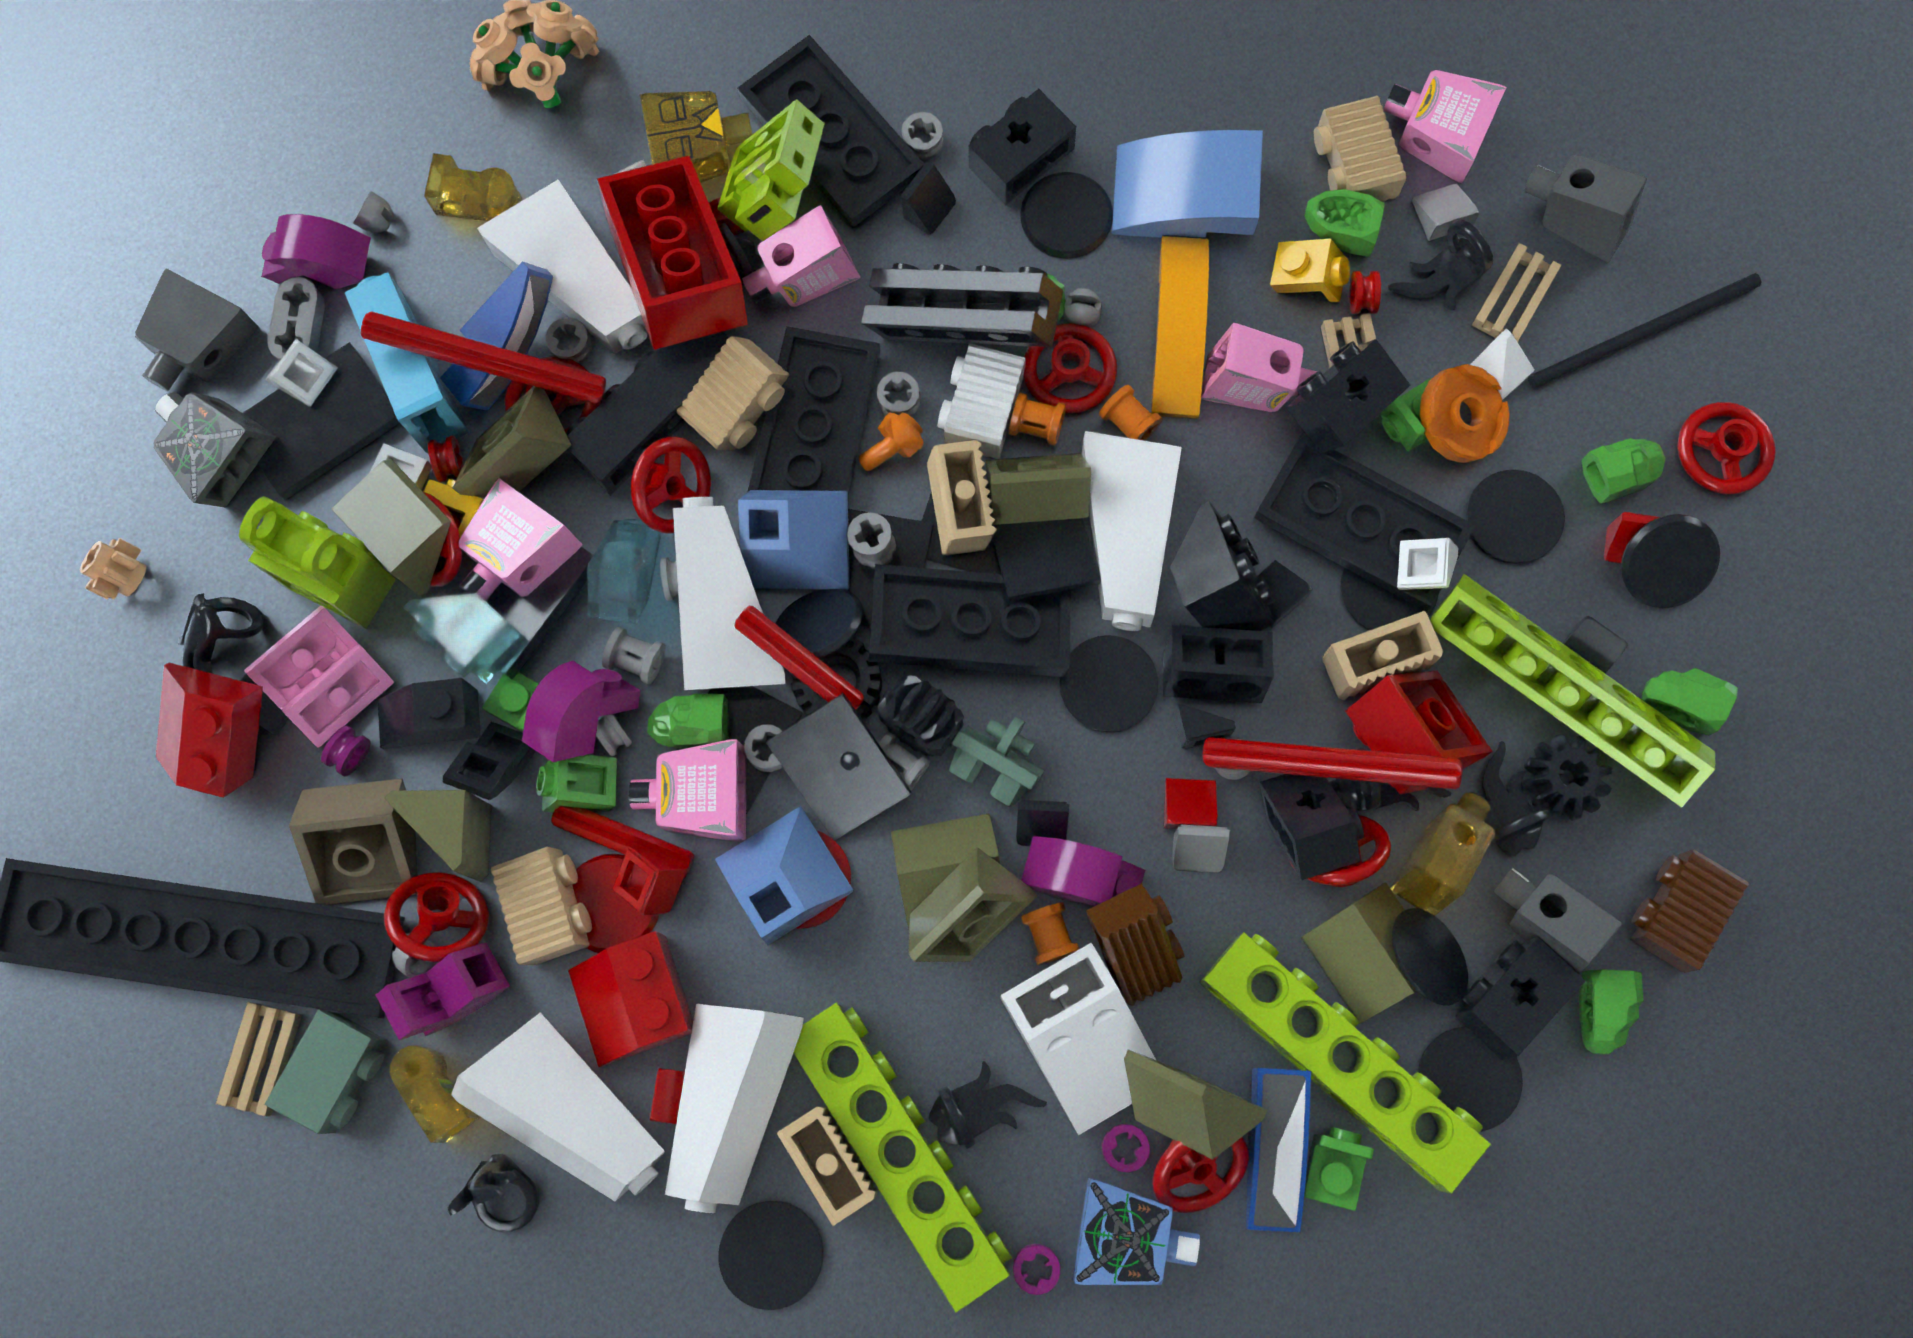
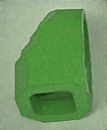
M1346 189L1325 191L1307 202L1304 216L1310 229L1321 239H1332L1342 252L1370 257L1380 230L1384 202L1371 195Z
M1629 438L1588 452L1581 462L1583 475L1592 494L1600 504L1646 489L1662 475L1666 458L1660 444L1647 439Z
M1697 668L1683 673L1671 670L1668 672L1664 671L1659 676L1651 678L1646 682L1642 691V700L1678 726L1688 731L1710 736L1718 732L1727 720L1736 701L1738 687Z
M724 694L674 696L660 703L650 715L647 733L658 744L679 750L728 740V700Z
M1605 969L1582 972L1581 977L1586 982L1579 988V1017L1584 1046L1591 1053L1606 1055L1616 1048L1626 1045L1629 1028L1639 1018V1006L1644 1001L1642 972Z

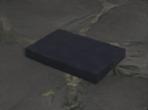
M350 342L325 358L338 368L310 407L278 389L243 412V414L276 436L257 464L276 492L284 500L400 423L385 390Z
M580 547L575 554L535 590L524 597H521L501 582L485 603L482 604L463 589L436 624V627L513 680L601 561L595 555Z

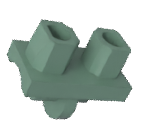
M1018 717L1013 719L1008 728L991 719L985 732L1000 740L999 743L969 725L964 731L960 730L952 743L958 748L954 754L949 771L961 779L973 783L976 781L984 764L991 766L1001 772L990 794L1010 807L1016 804L1027 789L1031 790L1045 772L1043 768L1011 750V748H1014L1028 757L1035 746V743L1019 735L1025 721Z

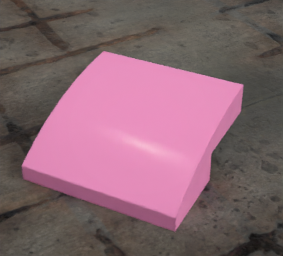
M322 605L244 670L257 685L263 686V692L317 748L321 747L337 730L345 726L394 683L390 676Z

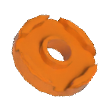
M1465 364L1442 370L1429 380L1421 396L1419 415L1421 424L1426 431L1425 436L1433 449L1448 460L1465 463L1482 459L1501 447L1508 432L1510 416L1507 401L1502 402L1501 395L1498 392L1502 388L1496 378L1483 368ZM1462 402L1468 405L1472 416L1469 425L1464 423L1460 416V405Z

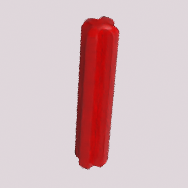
M749 605L735 620L734 626L740 633L824 700L829 702L844 692L855 710L860 706L864 699L863 693L754 606Z
M560 806L552 814L551 823L560 829L624 855L629 845H635L679 865L685 870L684 877L687 876L693 865L694 854L691 851L585 808Z

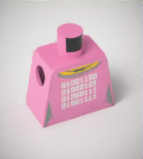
M1434 70L1430 72L1421 94L1394 84L1383 111L1408 121L1399 142L1401 149L1462 184L1475 160L1506 87L1496 83Z
M820 205L759 243L757 250L765 266L743 277L742 280L755 304L780 292L791 307H797L854 282L861 277L842 238Z
M1233 323L1207 355L1201 399L1275 412L1292 396L1298 397L1300 394L1296 390L1297 387L1318 371L1301 368L1304 349L1300 344Z
M498 478L459 539V548L477 563L459 586L482 604L485 603L501 582L521 597L528 596L575 554L583 544L564 524Z
M737 739L658 755L656 779L631 780L629 785L631 808L633 810L656 809L657 826L668 832L735 842L745 841L747 757L744 746Z

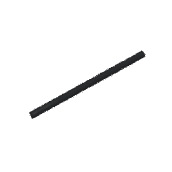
M1757 273L1749 275L1528 376L1529 384L1533 389L1751 291L1761 286V278Z

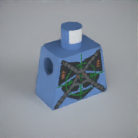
M1088 1177L1073 1281L1075 1284L1162 1285L1166 1262L1196 1266L1200 1235L1170 1229L1173 1214L1172 1207L1104 1181Z

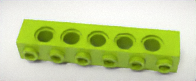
M1463 574L1433 613L1430 622L1435 632L1681 808L1714 772V750L1467 575Z
M1244 932L1237 936L1199 983L1296 1068L1311 1071V1081L1438 1191L1452 1194L1491 1145L1479 1134L1483 1126L1460 1107H1457L1453 1112L1440 1101L1438 1096L1442 1093L1441 1090L1427 1077L1419 1072L1411 1076L1396 1062L1400 1059V1055L1385 1041L1378 1037L1370 1041L1356 1029L1360 1022L1348 1009L1337 1002L1330 1006L1315 993L1319 986L1307 974L1296 967L1290 972L1275 959L1279 952L1266 939L1256 933L1252 938ZM1257 974L1270 976L1276 984V995L1269 1003L1258 1000L1252 992V980ZM1298 1008L1309 1010L1316 1019V1029L1308 1038L1297 1034L1292 1026V1016ZM1341 1042L1350 1045L1356 1053V1064L1347 1073L1339 1070L1333 1062V1051ZM1383 1077L1391 1080L1397 1090L1396 1100L1388 1108L1382 1107L1374 1096V1087L1378 1080ZM1424 1113L1430 1114L1436 1120L1438 1126L1436 1137L1429 1143L1421 1141L1415 1129L1417 1119Z
M836 1002L802 1025V1030L793 1053L954 1311L958 1312L1010 1276L1009 1270L1004 1263L1012 1259V1256L996 1231L986 1235L975 1217L983 1213V1210L967 1185L958 1190L947 1174V1171L954 1167L952 1161L938 1140L930 1145L918 1128V1126L926 1122L909 1095L902 1100L898 1097L890 1084L892 1080L897 1078V1075L881 1050L872 1056L862 1040V1037L867 1035L869 1031L855 1009L851 1007L844 1011L841 1005ZM851 1047L857 1053L858 1067L852 1075L844 1078L839 1077L831 1068V1057L837 1049ZM874 1090L881 1093L887 1102L886 1113L877 1122H869L859 1113V1100L868 1091ZM898 1135L908 1137L914 1143L916 1150L912 1163L904 1167L892 1164L886 1154L888 1142ZM933 1181L941 1186L945 1199L943 1205L938 1210L932 1212L924 1211L916 1204L914 1194L916 1187L920 1183ZM961 1227L968 1230L972 1235L974 1246L967 1255L954 1257L945 1250L943 1236L951 1228Z

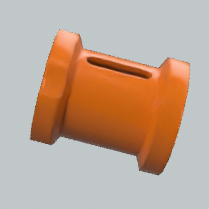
M1129 384L1125 385L1107 400L1099 411V416L1104 421L1110 419L1128 438L1146 441L1162 423L1163 418L1158 413L1151 414L1133 396L1135 390Z
M1019 393L1010 420L1009 435L1017 436L1020 432L1047 439L1048 445L1056 446L1065 417L1066 404L1059 402L1056 406L1028 400L1027 394Z
M1063 902L1048 905L1021 916L1022 923L1029 925L1038 951V955L1035 957L1037 966L1062 959L1079 950L1078 943H1072L1062 913L1066 909Z

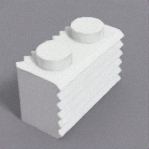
M969 344L965 358L957 356L950 382L952 385H956L957 388L952 401L944 400L937 425L938 428L944 429V444L977 440L982 444L980 451L984 453L985 457L1000 459L1013 408L1023 380L1025 357L974 344Z

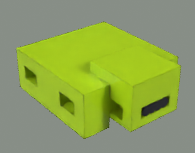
M797 99L736 147L717 209L745 232L749 230L761 241L769 238L795 220L803 189L809 184L825 123Z

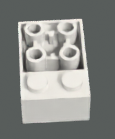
M1092 942L1001 995L1000 999L1078 1135L1132 1104L1124 1063L1127 1050L1129 1049L1154 1060L1156 1059L1119 988Z

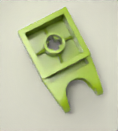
M262 496L255 501L241 523L239 538L253 551L248 560L250 563L283 587L320 606H324L326 609L365 629L369 626L396 580L383 568V564L370 552L363 541L344 532L341 535L329 529L326 523L307 512L301 511L297 515L268 497ZM264 516V519H263L261 525L258 527V524H259L260 520H261L262 517Z

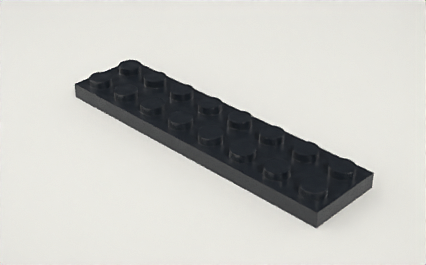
M8 858L5 860L0 880V962L383 1019L385 1017V1012L376 994L392 983L395 968L392 962V951L396 949V946L389 938L385 929L384 913ZM400 916V923L403 928L405 917Z

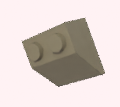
M403 779L302 790L289 828L316 904L329 905L390 898L398 886L406 880L417 876L415 830L384 798L391 791L406 790Z

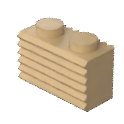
M1374 96L1324 109L1318 127L1314 129V142L1319 155H1327L1331 167L1328 170L1330 190L1346 189L1371 195L1384 202L1398 197L1407 179L1406 172L1403 169V163H1401L1400 155L1395 146L1392 131L1389 129V122L1386 121L1383 105L1380 104V97Z
M731 336L726 340V344L721 347V351L715 355V360L710 362L709 368L704 371V375L699 378V382L693 386V390L688 393V397L682 401V406L677 409V414L717 450L735 451L736 448H743L752 440L757 431L754 423L762 412L771 410L782 399L785 390L781 386L789 377V373L776 364L775 360L771 359L768 354L763 352L750 339Z
M977 440L935 445L932 447L933 449L927 462L942 555L984 551L997 530L992 526L995 519L991 517L993 509L989 505L992 500L988 498L990 493L986 488L988 481L984 479L987 473L983 470L985 462L981 460L984 453L980 451L982 444Z
M1422 611L1331 644V647L1327 649L1322 659L1337 697L1345 701L1349 696L1354 698L1358 692L1364 694L1367 689L1371 690L1388 675L1421 672L1423 669L1428 671L1441 658L1443 649L1427 613Z
M545 847L491 867V873L494 876L493 882L497 886L496 892L499 895V902L505 915L504 920L508 925L507 931L510 934V941L513 944V951L516 954V961L519 965H538L590 946L586 933L592 929L591 919L584 904H577L572 884L577 883L578 876L575 865L569 855H563L560 849Z
M819 1106L777 1132V1135L832 1226H834L875 1199L879 1189L872 1188L873 1180L866 1178L868 1171L862 1170V1162L855 1160L856 1153L850 1151V1143L844 1142L845 1135L839 1133V1125L833 1124L834 1117L828 1116L829 1109Z

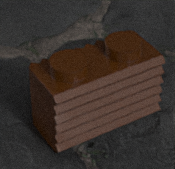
M1692 849L1679 854L1678 857L1675 855L1668 857L1656 876V880L1662 883L1653 900L1649 897L1646 898L1637 908L1632 918V924L1637 926L1631 938L1632 942L1639 944L1643 949L1649 950L1651 954L1658 956L1661 960L1666 961L1669 965L1676 967L1684 973L1700 970L1704 966V961L1709 957V952L1714 948V943L1719 939L1720 933L1724 930V926L1729 921V917L1733 914L1734 908L1738 905L1739 899L1743 896L1744 890L1749 884L1746 880Z
M1141 883L1085 911L1109 973L1127 1005L1134 1006L1137 1000L1144 1001L1145 996L1153 997L1155 991L1162 992L1164 987L1171 988L1173 982H1181L1183 977L1177 961L1184 958L1185 955L1174 932L1171 929L1168 931L1165 929L1166 926L1173 923V920L1160 895L1151 898Z

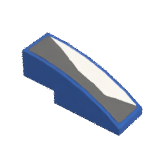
M522 261L459 331L465 338L527 355L537 335L547 305L553 279L552 274L547 269ZM452 364L440 377L462 406L487 411L512 381L456 364Z
M1269 1068L1252 1069V1103L1267 1109L1264 1120L1248 1132L1249 1162L1247 1167L1246 1229L1284 1232L1301 1231L1309 1142L1311 1071Z

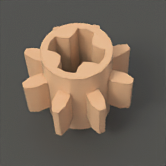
M121 538L118 540L112 539L109 545L101 541L96 542L85 556L80 568V573L91 578L85 588L105 599L109 597L115 599L118 592L127 597L130 596L137 589L146 572V565L136 560L141 549Z

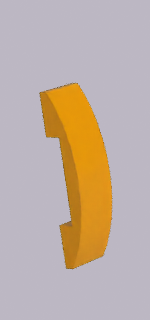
M1161 237L1158 282L1160 285L1151 414L1158 413L1162 417L1199 418L1207 326L1209 239Z

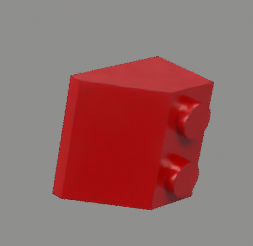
M170 662L164 665L156 758L176 786L224 798L253 778L263 686Z
M1438 670L1388 675L1345 710L1354 724L1353 729L1356 736L1371 751L1457 758L1461 760L1463 769L1493 752ZM1389 783L1392 787L1397 789L1399 794H1405L1429 788L1425 786Z
M654 931L599 952L568 970L599 1068L691 1035L693 1018L665 935Z

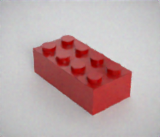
M689 155L597 178L606 220L654 350L748 325L741 280Z

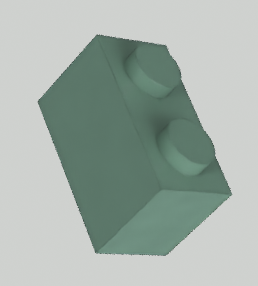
M318 1010L264 1105L317 1134L336 1133L338 1128H344L353 1117L358 1106V1101L355 1100V1097L364 1081H370L380 1069L384 1060V1053L381 1051L387 1040L336 1012Z

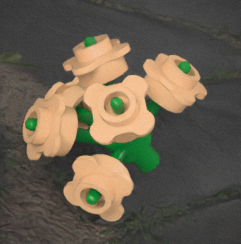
M509 0L503 5L504 13L494 17L493 20L487 19L483 21L474 32L473 42L476 44V48L473 50L470 58L472 77L475 81L482 83L483 90L490 91L493 85L501 86L506 81L508 74H510V81L516 88L525 87L535 92L537 98L542 100L544 108L555 107L562 102L555 84L560 79V75L564 74L566 70L563 59L569 53L579 59H583L587 53L596 56L599 53V49L596 47V42L599 40L597 31L583 16L576 15L573 17L572 8L561 1L545 0L531 4L530 0ZM533 32L539 38L546 41L545 53L540 51L539 46L535 42ZM518 36H523L526 43L520 50L522 57L514 51ZM556 43H560L561 47L555 53Z

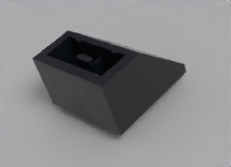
M1210 501L1200 506L1170 566L1184 607L1202 627L1262 631L1275 624L1268 606L1274 603L1275 599L1262 575L1257 577L1253 568L1260 564L1251 542L1247 537L1242 539L1234 520L1229 514L1221 517Z

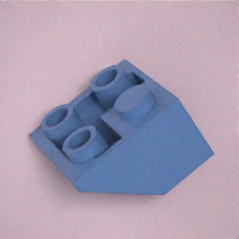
M750 490L738 499L740 551L754 588L847 590L850 588L849 541L847 537L848 491Z
M801 806L715 859L736 898L761 939L767 945L854 892Z

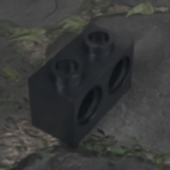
M1172 625L1163 652V697L1249 703L1263 702L1274 678L1273 632Z

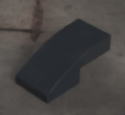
M491 721L475 744L467 741L444 773L443 783L491 800L512 783L536 751L522 742V732Z

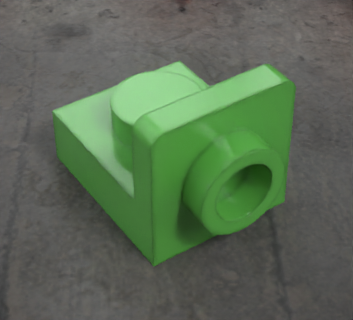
M1431 378L1396 398L1380 413L1383 418V427L1389 437L1395 442H1401L1408 452L1427 440L1425 436L1426 431L1421 424L1419 413L1421 396Z
M519 672L513 680L503 674L485 701L482 709L523 733L527 706L538 683Z
M587 754L554 763L550 760L546 762L544 766L540 767L536 780L537 795L543 796L542 811L554 812L560 806L610 811L616 806L617 758Z
M1335 1127L1330 1128L1329 1136L1314 1134L1306 1172L1305 1198L1356 1211L1366 1160L1372 1159L1374 1152L1373 1148L1360 1145L1361 1134Z

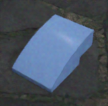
M1208 130L1154 136L1117 145L1112 235L1158 238L1171 236L1205 239L1207 232L1254 235L1259 220L1263 131Z

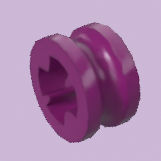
M343 726L326 743L322 751L321 762L329 767L336 765V772L344 777L348 776L365 759L370 749V740L363 735L355 737L354 729L349 726Z
M1121 1124L1114 1126L1106 1133L1102 1140V1153L1104 1159L1112 1168L1120 1172L1130 1173L1140 1169L1146 1163L1150 1153V1145L1147 1136L1141 1129L1134 1125ZM1124 1132H1127V1139H1131L1132 1135H1134L1140 1144L1134 1150L1136 1159L1127 1164H1124V1157H1120L1119 1161H1116L1111 1150L1118 1146L1115 1137Z
M1035 1243L1027 1245L1017 1253L1014 1259L1013 1274L1015 1281L1022 1290L1029 1294L1041 1295L1048 1293L1056 1286L1060 1278L1061 1268L1058 1258L1052 1249L1045 1245ZM1036 1254H1042L1048 1258L1044 1262L1045 1266H1052L1049 1278L1040 1277L1037 1284H1031L1025 1280L1028 1277V1272L1021 1273L1022 1263L1024 1260L1033 1261Z

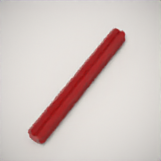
M376 312L366 313L362 321L361 336L367 340L592 403H600L605 392L606 379L600 375Z
M1213 737L1207 738L1203 746V762L1208 767L1447 789L1459 788L1462 781V762L1457 758Z

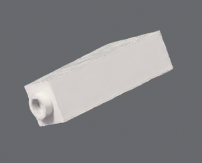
M559 180L554 181L477 228L492 254L512 271L522 261L547 269L553 276L548 300L568 317L583 323L588 333L614 354L622 349L635 348L647 338L648 333L631 287Z
M1085 431L1082 456L1091 467L1089 521L1094 558L1101 579V583L1098 584L1102 619L1112 621V626L1118 629L1139 631L1142 626L1151 627L1155 615L1182 447Z
M713 497L683 498V508H673L684 690L786 684L782 665L740 633L734 626L735 620L749 605L754 606L761 613L763 612L725 507L713 506Z
M696 1004L665 1195L686 1199L684 1209L716 1213L717 1204L739 1205L801 1033L804 1018L767 1011Z
M541 1012L458 1075L451 1093L458 1103L613 1201H617L628 1190L636 1196L659 1174L654 1167L665 1151Z

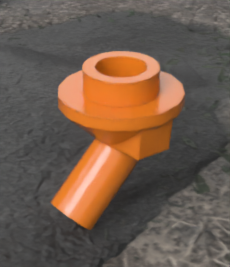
M890 412L878 426V430L884 436V439L860 454L858 459L866 471H871L897 452L903 458H910L924 445L921 437L923 430L919 423L906 413L897 415Z

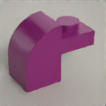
M304 214L281 215L278 217L276 231L270 233V236L263 245L262 258L265 261L261 277L279 284L290 278L304 275L334 289L358 283L363 280L371 237L341 223L322 217Z
M575 661L561 664L549 672L534 690L526 710L522 742L553 763L591 754L594 752L599 717L637 709L641 690L622 679L621 674L613 670L598 669L590 672Z
M1033 836L1021 881L1033 890L1053 898L1082 902L1094 907L1141 884L1145 869L1123 861V856L1100 848L1063 839Z
M487 942L448 954L426 973L389 984L379 991L376 997L400 1041L422 1032L425 1036H428L458 1022L488 1004L510 987Z

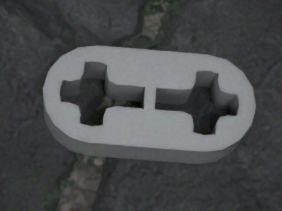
M290 278L284 281L277 289L268 334V348L278 361L286 353L284 345L292 344L295 336L316 353L318 352L325 300L316 286L306 278ZM305 293L309 298V302H301L297 311L291 303L292 301L300 300L302 294Z

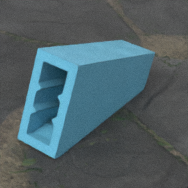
M389 272L380 276L367 277L360 281L357 287L345 292L360 331L363 318L368 312H376L418 324L402 290ZM364 339L398 421L426 453H428V441L436 439L439 443H444L448 436L454 435L457 439L470 433L450 390L440 379L442 373L434 358Z

